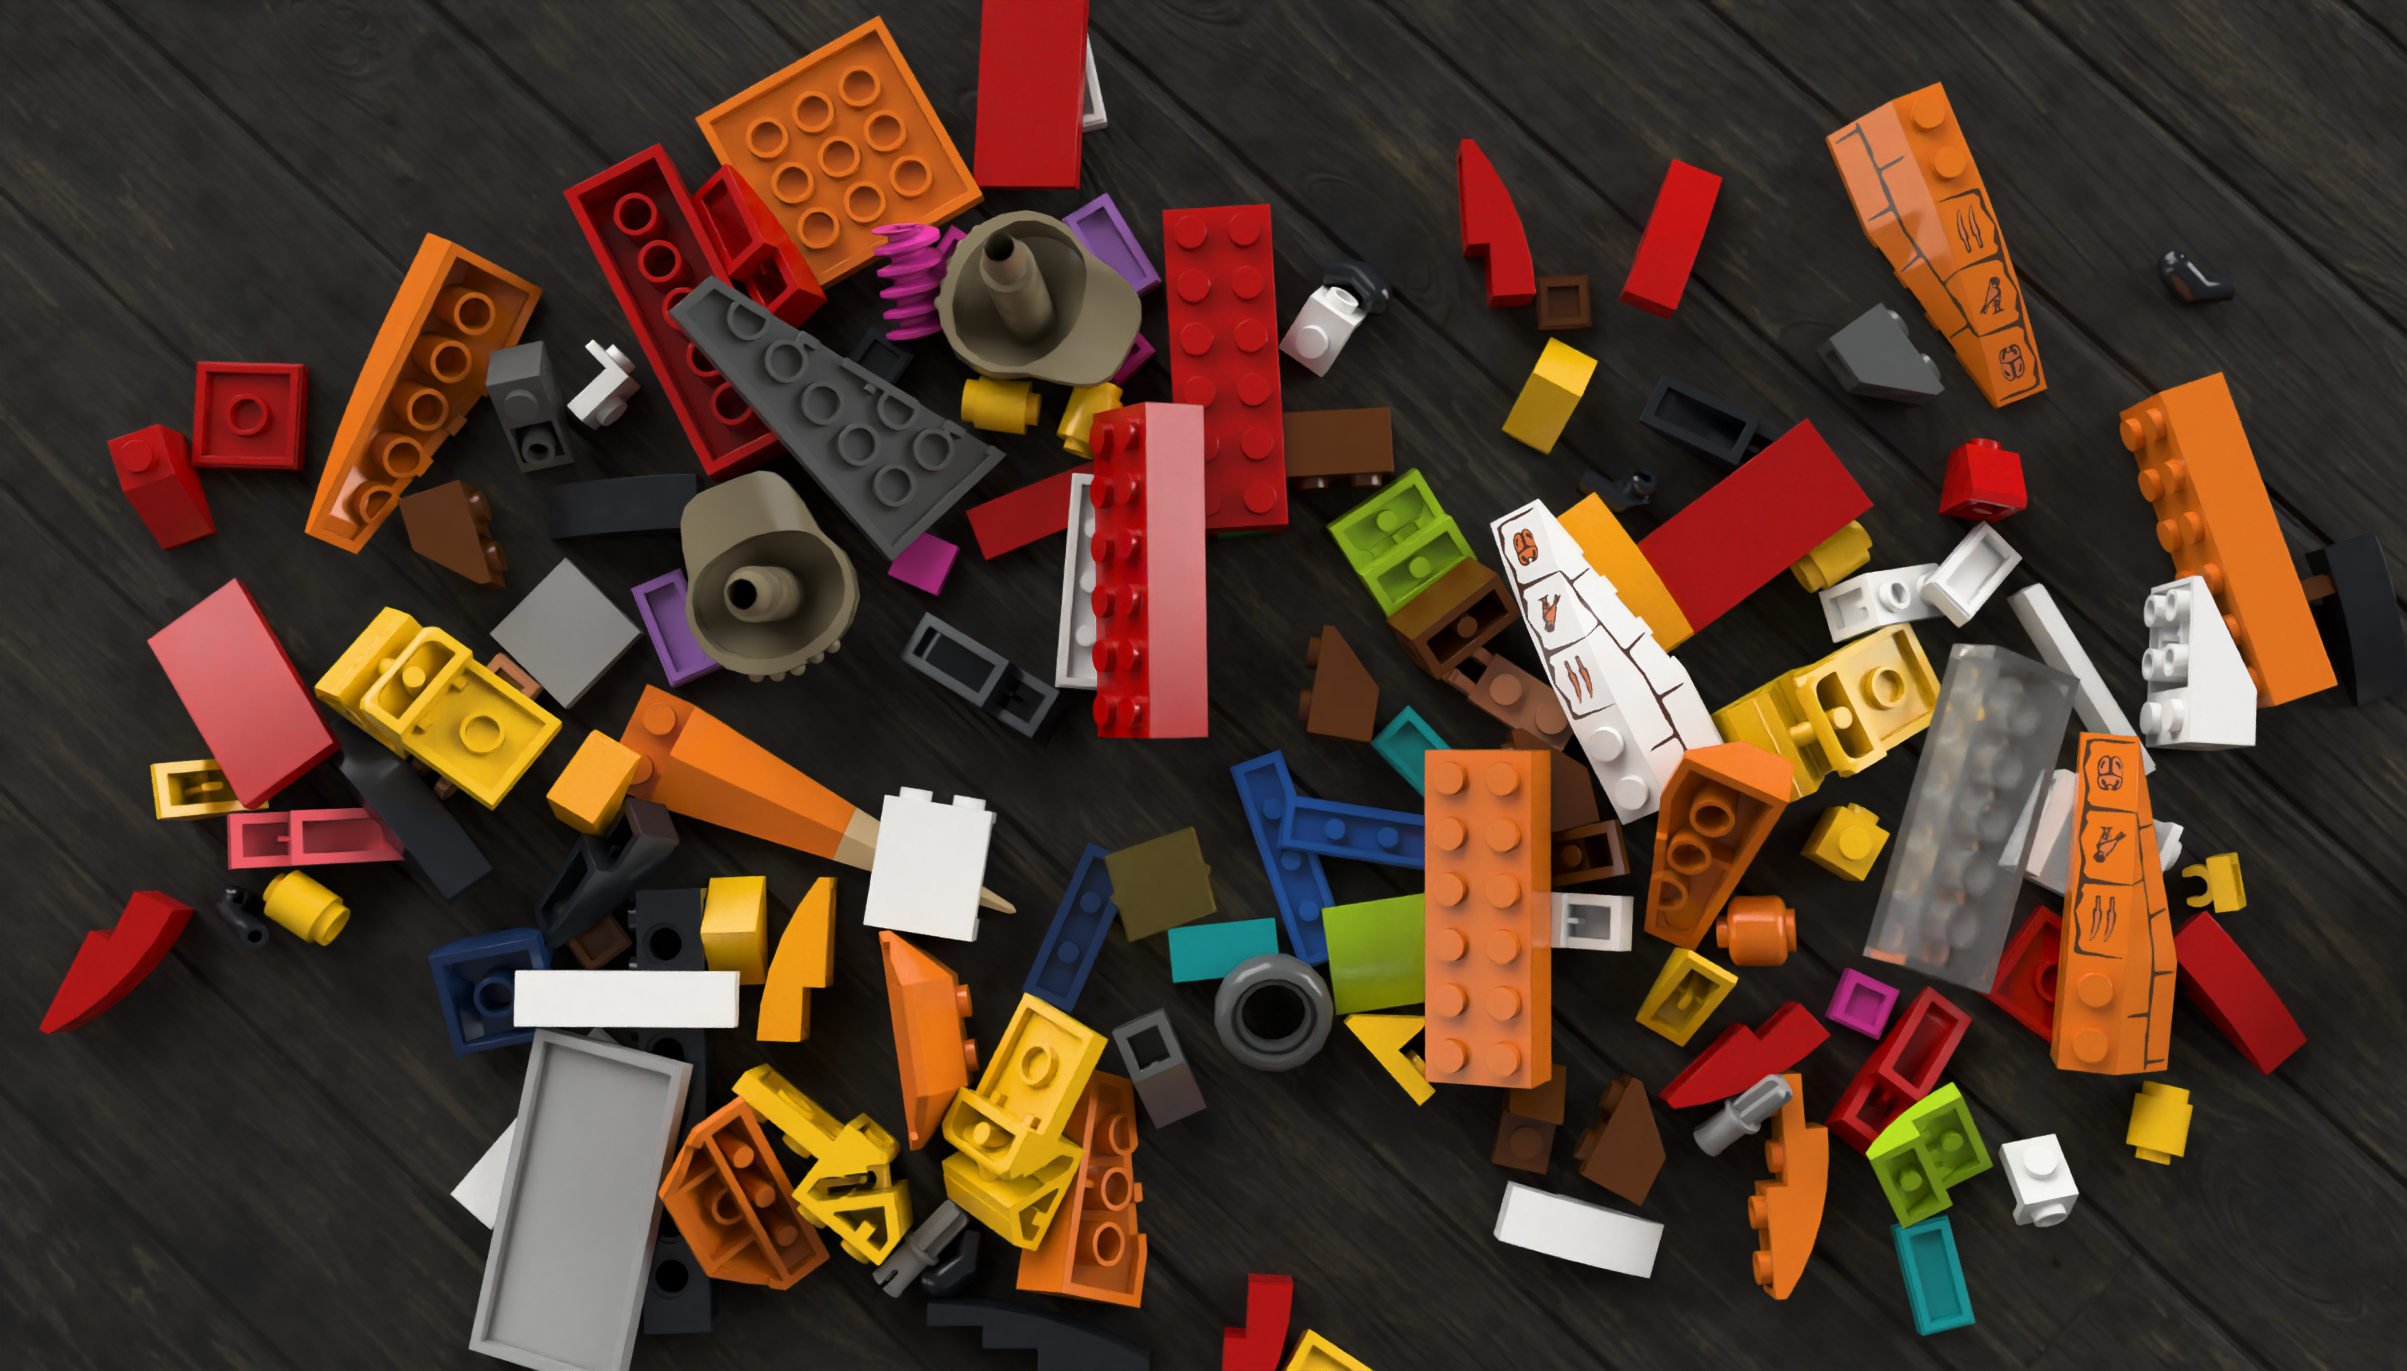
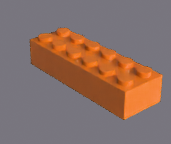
M2219 372L2159 392L2120 412L2122 420L2120 424L2121 438L2126 448L2135 455L2140 469L2138 475L2139 487L2145 499L2153 504L2159 521L2157 524V536L2162 547L2167 552H2170L2177 570L2175 581L2190 576L2203 577L2257 689L2256 709L2277 706L2338 685L2223 373Z
M1425 750V1082L1532 1089L1551 1080V750Z

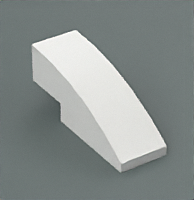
M1551 892V947L1631 951L1634 897Z
M1508 1181L1494 1235L1500 1241L1608 1270L1650 1278L1664 1225L1558 1193L1556 1195Z

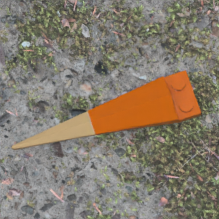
M650 684L646 685L619 742L642 756L627 794L641 800L665 804L667 810L872 872L880 821L800 772L702 708ZM982 886L979 905L1009 914L1016 913L1012 904Z

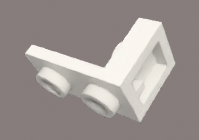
M1931 563L1864 573L1835 585L1828 590L1818 592L1833 643L1849 641L1890 625L1945 616L1920 590L1939 568L1938 564Z

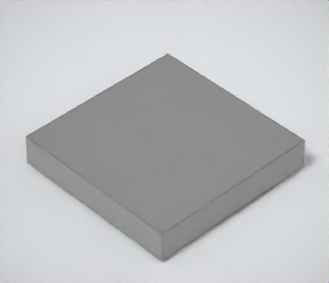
M567 558L490 633L566 709H570L645 634Z

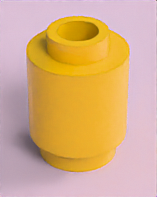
M983 375L980 376L979 380L967 379L963 391L961 419L964 422L974 423V428L1025 435L1028 425H1038L1041 394L1032 393V382L1014 379L996 380Z
M1105 382L1098 387H1073L1056 434L1059 438L1065 440L1064 450L1086 459H1093L1094 453L1089 444L1093 414L1123 407L1124 405L1120 402L1123 393L1121 388L1109 382Z
M1853 520L1789 567L1796 579L1808 592L1813 593L1819 588L1828 590L1870 561L1868 549L1872 547V541L1865 529L1857 521Z
M295 870L289 875L279 874L272 880L263 894V900L267 902L264 914L308 943L316 941L322 946L328 945L342 931L350 916V910L342 905L343 899L300 870Z
M2150 1081L2143 1082L2142 1092L2135 1093L2126 1144L2137 1146L2135 1157L2170 1165L2171 1155L2184 1156L2193 1105L2188 1104L2189 1090Z

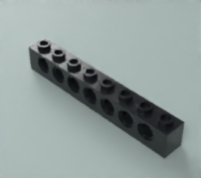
M708 888L635 891L636 901L630 902L628 907V927L631 934H636L637 956H631L629 971H709L700 935ZM668 928L676 931L681 939L680 952L673 959L663 955L659 948V938ZM630 1027L631 1040L633 1043H638L640 1051L662 1056L661 1047L663 1042L667 1038L677 1040L683 1048L684 1057L682 1062L693 1065L685 1102V1113L681 1121L676 1150L680 1152L691 1130L717 1112L715 1028ZM664 1205L640 1319H644V1335L711 1332L722 1322L721 1279L708 1277L703 1272L681 1232L667 1225L664 1218L666 1208ZM668 1260H677L684 1264L688 1271V1282L686 1285H675L667 1278L665 1267Z

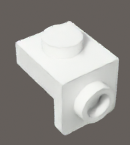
M1323 285L1309 297L1278 348L1320 377H1323L1352 332L1362 323L1366 313L1357 307V300L1345 290L1338 287H1331L1330 289Z
M592 340L585 347L606 369L567 406L582 422L596 430L601 424L608 426L615 422L625 412L627 408L625 402L641 386L629 375L636 368L635 365L614 344L605 350L596 341Z
M2050 1134L2002 1144L1998 1154L2017 1201L2013 1212L2016 1224L2022 1225L2034 1222L2037 1227H2048L2064 1221L2068 1214H2070L2079 1192L2056 1135Z

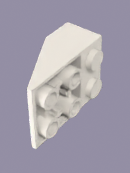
M2190 576L2151 588V595L2148 596L2144 606V621L2146 626L2150 627L2149 648L2145 651L2142 660L2143 678L2148 681L2147 702L2144 703L2140 713V727L2142 733L2146 734V747L2216 751L2255 746L2257 689L2203 577Z

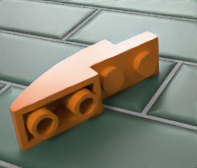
M1786 1069L1780 1075L1786 1079L1787 1085L1793 1091L1792 1098L1788 1103L1768 1116L1771 1117L1772 1139H1767L1765 1142V1157L1770 1173L1775 1172L1776 1179L1754 1181L1756 1196H1749L1748 1213L1753 1229H1759L1760 1251L1753 1252L1755 1280L1758 1285H1763L1764 1291L1776 1300L1789 1297L1813 1249L1823 1213L1829 1163L1828 1127L1816 1122H1805L1801 1073Z

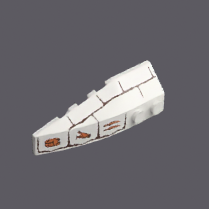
M1536 499L1490 523L1525 624L1550 683L1622 824L1625 825L1659 810L1662 789L1685 750L1725 743L1686 669L1674 655L1670 658L1651 636L1653 633L1651 628L1640 616L1635 618L1616 596L1618 590L1605 575L1600 577L1583 557L1584 551L1544 504L1539 499Z

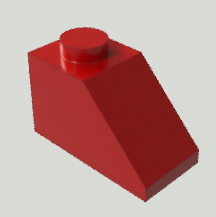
M156 424L107 441L123 493L163 550L169 551L217 534L197 468L191 466L192 453L186 435Z
M1979 438L1970 439L1969 444L1965 443L1949 452L1938 514L1976 522L1984 520L1988 524H1993L2026 509L2027 493L2018 453L2003 451L2000 442Z

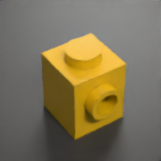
M1849 803L1847 808L1844 806L1826 807L1800 854L1846 881H1864L1890 833L1876 826L1879 820L1878 816L1857 804Z

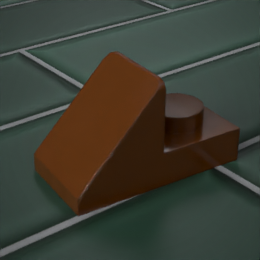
M1619 819L1587 824L1551 833V887L1630 874Z
M1551 1063V1080L1532 1089L1505 1087L1490 1159L1492 1163L1546 1175L1556 1124L1563 1125L1566 1066Z

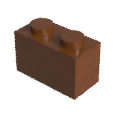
M1390 407L1282 413L1286 485H1296L1297 492L1313 493L1326 491L1329 489L1328 483L1350 482V489L1369 490L1382 487V480L1391 479L1394 472Z
M1468 556L1385 621L1409 659L1436 680H1439L1519 618L1522 613L1499 575Z

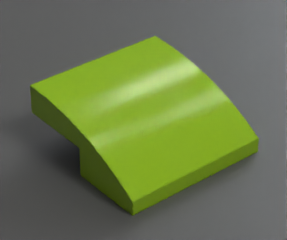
M1411 468L1325 526L1348 563L1387 618L1468 556L1476 561L1478 560L1452 517L1445 514L1419 470Z
M1425 893L1321 908L1336 1015L1425 1002Z
M1953 1082L1931 1093L1901 1114L1877 1137L1866 1151L1871 1166L1903 1229L1952 1206L1953 1204L1946 1189L1993 1167L1966 1103Z

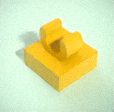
M2237 852L2216 854L2206 858L2207 866L2194 864L2182 870L2183 877L2200 876L2205 879L2208 886L2204 895L2188 897V905L2203 907L2214 902L2215 913L2237 911L2247 906Z

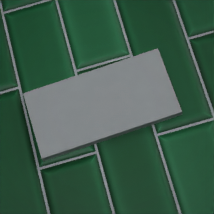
M536 1027L471 1335L470 1350L538 1371H629L664 1206L658 1193L672 1168L693 1068L692 1064L555 1027Z

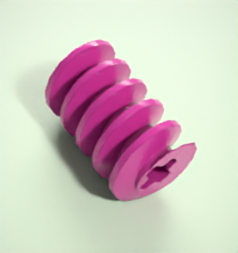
M899 223L884 225L871 230L872 234L885 236L888 239V243L874 249V255L890 258L891 260L890 265L877 270L878 277L894 281L893 286L880 292L881 298L894 300L897 303V307L883 313L884 319L896 321L900 324V328L886 334L887 339L893 341L918 339L941 331L939 310L934 305V300L940 295L941 290L935 288L939 286L940 280L946 277V274L940 269L932 268V266L940 263L944 258L943 252L940 249L928 246L940 239L939 229L919 223Z

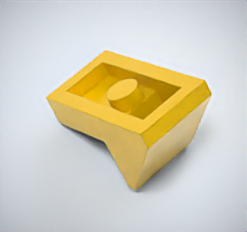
M1350 1013L1343 1020L1419 1106L1436 1092L1428 1082H1425V1062L1417 1053L1411 1049L1404 1056L1399 1051L1425 1026V1016Z

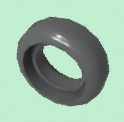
M1263 953L1243 960L1225 976L1215 996L1214 1024L1222 1045L1240 1063L1258 1071L1284 1072L1304 1065L1322 1049L1332 1029L1333 1002L1325 980L1307 962L1289 954ZM1268 985H1282L1293 990L1302 999L1305 1006V1016L1300 1027L1291 1035L1278 1040L1264 1039L1253 1034L1245 1026L1242 1018V1008L1247 998L1257 989Z

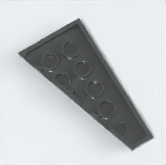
M712 275L667 313L887 562H893L1007 455L994 446L987 445L966 432V429L953 421L946 420L922 406L915 398L849 358H843L820 344L818 339L808 333L799 331L772 315L770 310Z

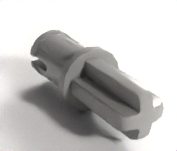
M1768 1074L1743 1094L1727 1097L1725 1106L1703 1123L1695 1126L1693 1134L1697 1144L1708 1155L1714 1157L1722 1153V1150L1744 1134L1752 1135L1758 1132L1761 1127L1760 1122L1788 1103L1792 1098L1793 1091L1787 1085V1081L1782 1075Z
M949 1199L915 1232L909 1230L904 1235L905 1242L880 1268L873 1272L874 1279L878 1285L882 1284L884 1280L889 1281L898 1271V1274L883 1288L890 1296L898 1298L902 1291L927 1265L935 1266L939 1262L938 1254L968 1225L969 1217L966 1211Z

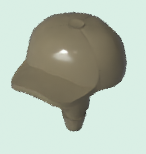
M1029 210L1000 214L981 225L974 226L965 239L958 241L953 256L946 260L947 276L940 280L939 287L941 293L934 300V305L939 310L942 330L956 357L977 373L996 380L1033 377L1056 384L1080 388L1098 387L1111 380L1122 367L1137 338L1142 323L1141 301L1132 285L1113 268L1089 253L1068 225L1049 215Z
M756 471L697 494L684 508L681 519V538L689 578L685 615L691 634L703 653L720 665H723L726 669L748 674L753 682L762 681L765 675H769L773 681L778 682L784 679L785 672L790 671L793 675L799 676L804 673L806 664L822 662L824 652H837L841 646L839 640L843 638L854 621L860 598L856 571L847 553L821 531L806 504L792 485L777 473Z

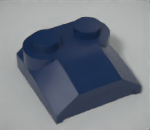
M520 927L462 938L433 950L428 957L456 1058L464 1057L467 1053L534 1040L536 1027L514 1026L515 971L551 970L550 964L553 951L552 948L545 947L541 930ZM555 1027L564 1030V1027Z

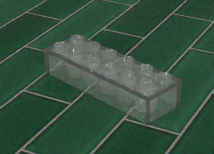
M1953 644L1863 956L1949 985L1986 994L1991 993L2080 683L2079 678L1998 645Z

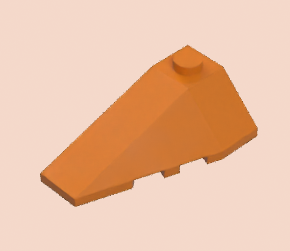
M1746 741L1685 750L1661 792L1644 926L1645 932L1684 949H1690L1693 952L1696 950L1787 807L1790 799L1794 762Z
M1093 1069L1062 1133L1064 1137L1086 1150L1037 1250L1032 1251L1022 1248L1016 1289L1055 1297L1140 1308L1147 1259L1146 1234L1138 1233L1136 1202L1143 1201L1141 1182H1134L1131 1153L1138 1146L1133 1081Z

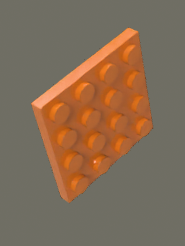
M880 16L873 18L695 118L721 165L723 166L726 163L733 166L757 193L794 242L823 291L884 258L874 255V249L888 243V239L885 236L872 234L871 230L874 228L899 223H919L937 228L985 201L983 194Z

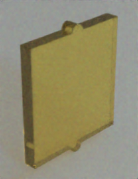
M1190 826L1104 856L1114 894L1111 895V902L1118 905L1126 936L1130 942L1217 912L1207 876L1211 871V867L1203 861L1194 827Z

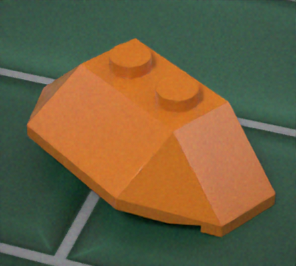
M893 929L879 932L910 1150L922 1149L930 1141L941 1126L960 1086L968 1088L973 1082L972 1072L980 1071V1057L976 1038L967 1039L964 1018L972 1016V1003L968 984L959 985L958 974L902 932Z
M738 1096L691 1130L658 1195L703 1272L708 1277L746 1284L768 1285L770 1288L786 1291L830 1258L813 1224L798 1212L797 1207L801 1203L791 1196L794 1189L745 1099Z

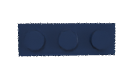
M1088 842L1022 988L1023 992L1072 1013L1137 869L1138 863Z

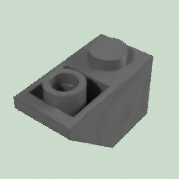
M1882 302L1829 338L1816 350L1847 393L1922 405L1945 389L1939 381L1941 375L1936 364L1926 354L1918 353L1907 338L1909 331L1903 319L1896 312L1888 311Z
M544 341L491 351L486 388L521 472L525 473L573 463L574 452L561 385Z
M1165 1007L1114 1028L1112 1031L1114 1039L1133 1084L1156 1129L1207 1108Z

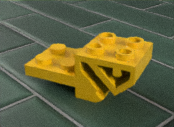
M389 607L383 609L314 687L318 699L401 758L406 760L410 754L414 755L492 811L562 729V721L474 660L472 651L438 627L430 626L423 628L410 614Z
M1908 622L1886 626L1870 632L1814 664L1790 670L1716 711L1710 717L1725 744L1746 741L1795 763L1789 803L1817 792L1820 784L1824 781L1825 775L1831 771L1837 770L1839 776L1844 778L1854 775L1887 756V750L1949 715L1953 710Z
M1026 992L976 1091L960 1086L942 1122L944 1139L959 1149L958 1152L943 1160L942 1166L949 1199L1013 1245L1036 1251L1086 1150L1061 1135L1108 1039L1042 999Z
M767 1063L746 1071L732 1090L745 1099L755 1119L763 1124L769 1119L785 1132L782 1137L783 1142L800 1156L808 1158L813 1154L819 1159L791 1195L801 1203L797 1207L798 1212L814 1226L824 1229L828 1225L844 1238L841 1246L856 1260L864 1264L872 1260L879 1266L914 1223L908 1178L891 1180L889 1164L900 1152V1144L897 1139L865 1113H862L845 1126ZM868 1171H873L876 1174V1182L866 1183L870 1179Z

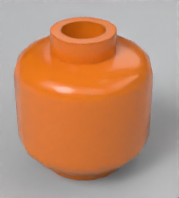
M1776 895L1736 896L1732 898L1728 904L1727 915L1716 917L1718 948H1728L1732 962L1740 967L1782 965L1788 957V952L1797 951L1795 909L1786 908L1782 898Z

